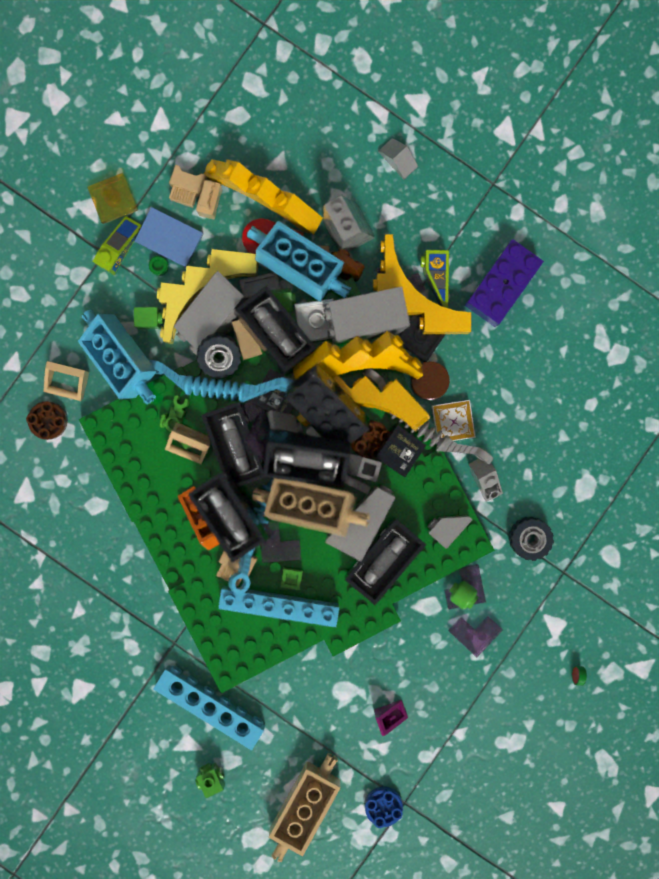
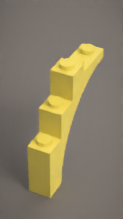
M212 249L211 255L208 254L207 266H210V268L186 266V271L182 273V283H185L184 285L161 283V288L158 287L157 299H159L162 305H166L162 313L165 324L164 327H161L160 337L163 338V342L174 344L176 334L174 325L217 271L227 280L257 276L259 262L256 261V254Z

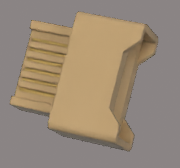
M175 165L169 181L172 187L169 199L193 208L197 196H200L203 181L208 180L207 176L204 174L192 175L182 171L180 166Z
M209 180L203 181L196 208L199 216L215 219L218 203L223 191L220 183Z
M224 551L218 561L222 565L216 576L229 582L230 577L238 572L240 558L232 563ZM254 555L251 557L250 560L251 562L249 565L250 568L248 570V576L258 559V557ZM239 578L236 581L235 585L237 587L239 586L242 578Z

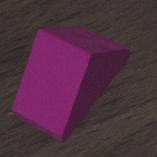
M402 700L374 709L375 718L382 736L387 735L408 718Z

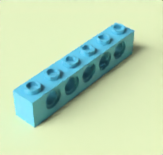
M223 586L218 609L336 627L339 603L250 589L238 594L232 591L229 586Z
M168 665L153 690L250 750L254 748L264 732L265 724H263L259 717L250 716L241 706L236 707L231 704L228 698L216 695L212 688L200 685L196 678L192 676L187 677L176 666L171 667ZM174 682H180L183 688H175ZM196 692L199 695V698L193 699L190 696V693ZM212 702L216 708L209 709L206 703ZM228 712L232 718L225 719L222 714ZM244 722L248 725V728L241 729L238 724Z

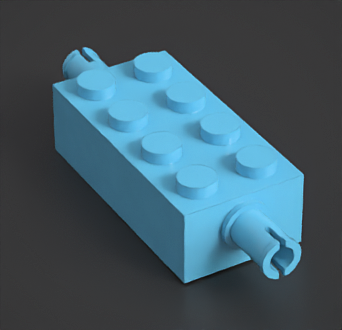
M277 221L267 235L255 226H252L248 231L247 237L260 244L256 249V261L321 302L328 290H333L344 299L349 295L352 288L337 280L344 264L340 259Z
M92 310L85 311L82 318L89 327L80 337L78 343L118 398H136L139 394L145 404L154 401L153 399L156 396L149 389L147 383L157 371L117 317L113 314H97L95 316Z

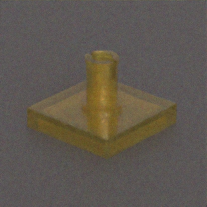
M123 173L87 187L102 224L138 211Z

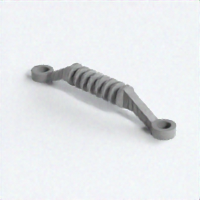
M365 369L362 374L377 384L380 392H383V388L386 385L384 379L372 369ZM390 413L391 419H395L396 416ZM401 419L398 420V424L403 422ZM429 421L417 429V437L419 438L424 434L423 442L431 439L429 446L432 447L437 444V452L474 454L488 465L494 459L489 453L479 447L457 444L448 435L441 438L442 431L434 433L436 426L429 429ZM405 423L404 428L406 429L407 427H409L407 423Z

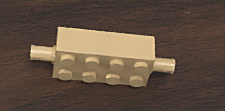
M276 478L273 480L270 492L258 488L254 490V493H257V495L253 494V501L267 503L264 516L271 520L343 537L347 535L350 522L366 527L369 524L367 520H370V514L353 511L356 498L348 492Z
M327 753L321 767L306 761L270 826L269 838L278 843L271 854L274 860L279 857L277 861L282 862L288 849L301 856L304 855L341 788L340 779L330 774L338 758L334 755L331 757V753Z

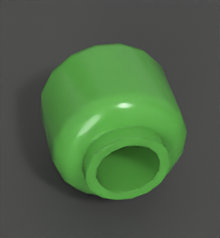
M461 581L459 584L455 582L449 590L452 593L450 596L451 602L463 610L471 609L479 598L477 596V589L466 581Z

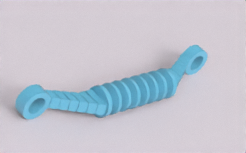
M149 360L157 371L155 374H164L187 395H191L193 392L195 396H198L201 391L202 397H206L208 393L209 398H213L216 393L217 399H221L223 395L224 400H228L231 395L232 401H236L239 396V402H245L275 389L286 392L287 386L293 382V380L288 378H277L256 386L241 383L239 388L238 382H234L231 387L230 381L227 380L224 386L223 380H219L216 385V380L213 378L210 380V383L206 377L201 382V377L197 376L194 381V377L191 375H178L163 363Z
M271 478L270 482L266 485L263 484L262 487L266 491H271L274 478ZM256 501L260 505V508H253L257 512L256 517L261 524H268L269 522L264 518L267 503ZM253 550L240 558L238 572L234 573L229 579L230 589L238 594L246 592L250 586L248 570ZM239 578H242V579H243V584H242V586L239 587V588H236V586H235L236 581H237Z

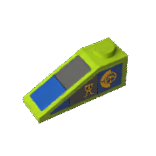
M125 216L101 245L92 262L115 275L134 243L142 225Z
M426 250L424 256L420 257V267H423L424 276L438 305L448 308L449 251Z

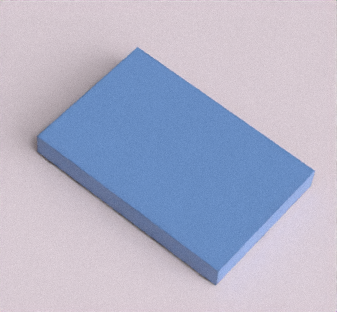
M151 207L134 242L186 268L204 234Z

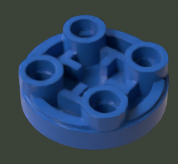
M386 786L377 787L367 795L365 813L367 818L377 828L391 826L402 818V799L394 789Z

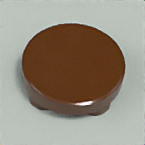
M344 249L330 253L344 262L339 277L345 280L353 278L355 282L360 279L365 268L361 262L349 257V252Z
M437 362L422 363L423 376L418 380L411 376V388L422 399L434 400L440 398L449 387L450 378L447 370Z
M45 401L36 404L30 410L26 421L30 431L36 437L43 440H51L64 433L68 418L65 410L59 404Z
M369 420V431L351 443L352 449L361 457L376 460L373 456L389 432L380 422Z

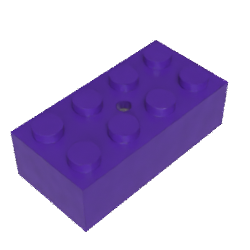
M512 239L464 306L492 326H498L544 261Z

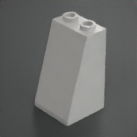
M341 195L324 205L323 223L338 251L344 249L350 252L375 238L358 205Z
M217 271L174 325L178 331L176 335L183 342L187 340L191 344L189 348L197 355L198 346L203 338L205 339L208 335L214 333H225V335H228L233 330L232 322L238 320L234 315L235 309L247 301L246 298Z
M402 287L332 301L324 309V318L329 323V328L327 329L329 340H332L333 345L350 342L356 336L363 340L378 338L387 331L396 335L410 326Z
M383 485L380 488L375 486L353 508V511L370 514V520H367L369 522L368 526L350 522L346 537L328 533L325 538L326 543L362 561L395 499L392 495L393 491Z

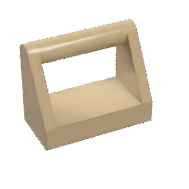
M47 361L44 392L82 401L90 372ZM54 371L79 377L78 393L51 386Z
M176 422L165 450L202 464L211 441L208 435ZM173 439L201 450V456L173 445Z

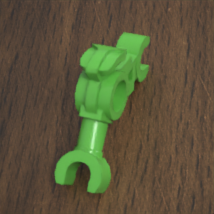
M178 395L174 397L173 403L175 406L171 407L169 417L167 413H164L160 420V427H166L170 432H172L176 422L182 424L186 413L183 410L189 405L188 399H185L184 404L180 405V396ZM181 442L185 450H189L192 447Z

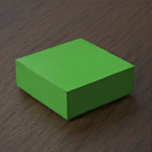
M284 567L281 587L300 590L303 570Z

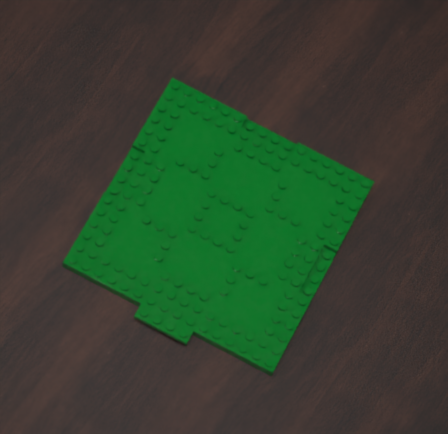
M353 278L343 282L352 288L346 298L362 295ZM328 290L322 300L333 299V301L344 298L333 290ZM312 298V299H310V300H308V301H306V302H313V301H318V300L315 299V298ZM293 308V311L288 313L297 323L296 311ZM273 331L272 335L276 336L277 332ZM372 338V339H366V340L369 341L370 344H372V343H373L374 341H376L378 338ZM329 339L312 342L316 349L325 341L333 345L332 340ZM349 342L335 345L341 349ZM261 349L262 355L243 360L241 355L239 367L232 375L220 379L213 377V379L216 380V385L219 380H223L224 386L228 380L231 382V387L234 382H238L240 388L241 383L255 386L262 384L270 368L279 373L280 371ZM217 352L213 356L216 359H222L224 354ZM197 360L173 370L178 375L193 376L194 381L197 376L201 377V382L205 377L208 378L209 383L212 379L208 374L203 373ZM382 368L372 369L384 379L386 384L397 380L414 398L402 372ZM293 369L284 375L293 381L295 380ZM365 369L346 372L338 376L351 389L356 380L365 377L362 374ZM163 375L147 384L156 396L151 403L145 404L138 394L136 398L117 399L79 419L130 520L135 523L169 589L168 592L221 693L323 640L333 657L401 622L393 606L395 602L495 551L444 452H437V444L432 447L429 446L431 439L423 442L424 434L418 438V430L411 433L410 426L405 429L404 421L398 424L399 418L391 419L390 413L386 412L380 423L386 427L388 432L397 424L426 444V447L406 477H403L384 463L381 464L376 482L348 473L346 475L370 486L369 492L375 486L380 488L381 485L393 491L392 495L395 499L371 544L395 517L427 545L380 601L374 605L345 581L344 576L358 559L327 544L325 538L328 533L309 528L304 529L300 526L271 520L265 516L264 518L269 523H262V526L266 529L269 538L253 550L251 556L254 555L258 559L248 576L250 579L248 589L339 603L336 627L218 609L221 589L223 586H229L228 581L216 576L222 565L218 561L224 550L220 544L211 550L206 549L200 544L178 496L193 486L197 488L219 474L221 469L211 443L202 464L165 450L171 432L166 427H160V420L164 413H167L169 417L171 407L175 406L173 403L174 397L178 395L180 396V405L184 404L185 399L189 400V405L183 410L186 413L182 425L208 435L202 415L239 402V396L236 401H232L231 395L228 400H224L223 395L221 399H217L216 393L213 398H209L208 393L206 397H202L201 391L198 396H195L193 392L191 395H187L167 376ZM373 383V385L379 390L378 385ZM252 398L242 403L265 465L267 443L271 430L270 420L267 411L251 403ZM293 407L290 415H294L297 423H299L300 421L297 419L300 415L299 411ZM301 423L302 429H303V434H304V435H308V434H307V430H308L312 425L309 424L307 427H305V426ZM314 428V430L320 435V437H323V436ZM173 439V445L185 449L181 442ZM235 442L234 447L238 448L239 443ZM191 447L189 450L186 449L200 456L202 454L201 450ZM265 477L239 486L238 489L242 495L247 496L252 501L254 507L260 508V505L253 501V494L257 495V493H254V490L258 488L266 491L262 486L270 482L271 478ZM346 483L344 484V489L318 485L351 493L356 498L354 507L367 495ZM467 515L473 519L447 549L427 532L429 529L427 525L434 518ZM382 557V562H386L387 558ZM284 567L303 570L300 590L281 587ZM243 579L241 580V582H240V584H239V586H238L237 588H239V587L242 586V584H243Z

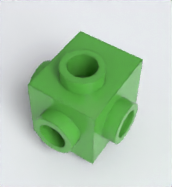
M216 762L211 765L207 763L199 768L195 782L198 789H202L205 798H208L224 790L225 775L222 768H218Z

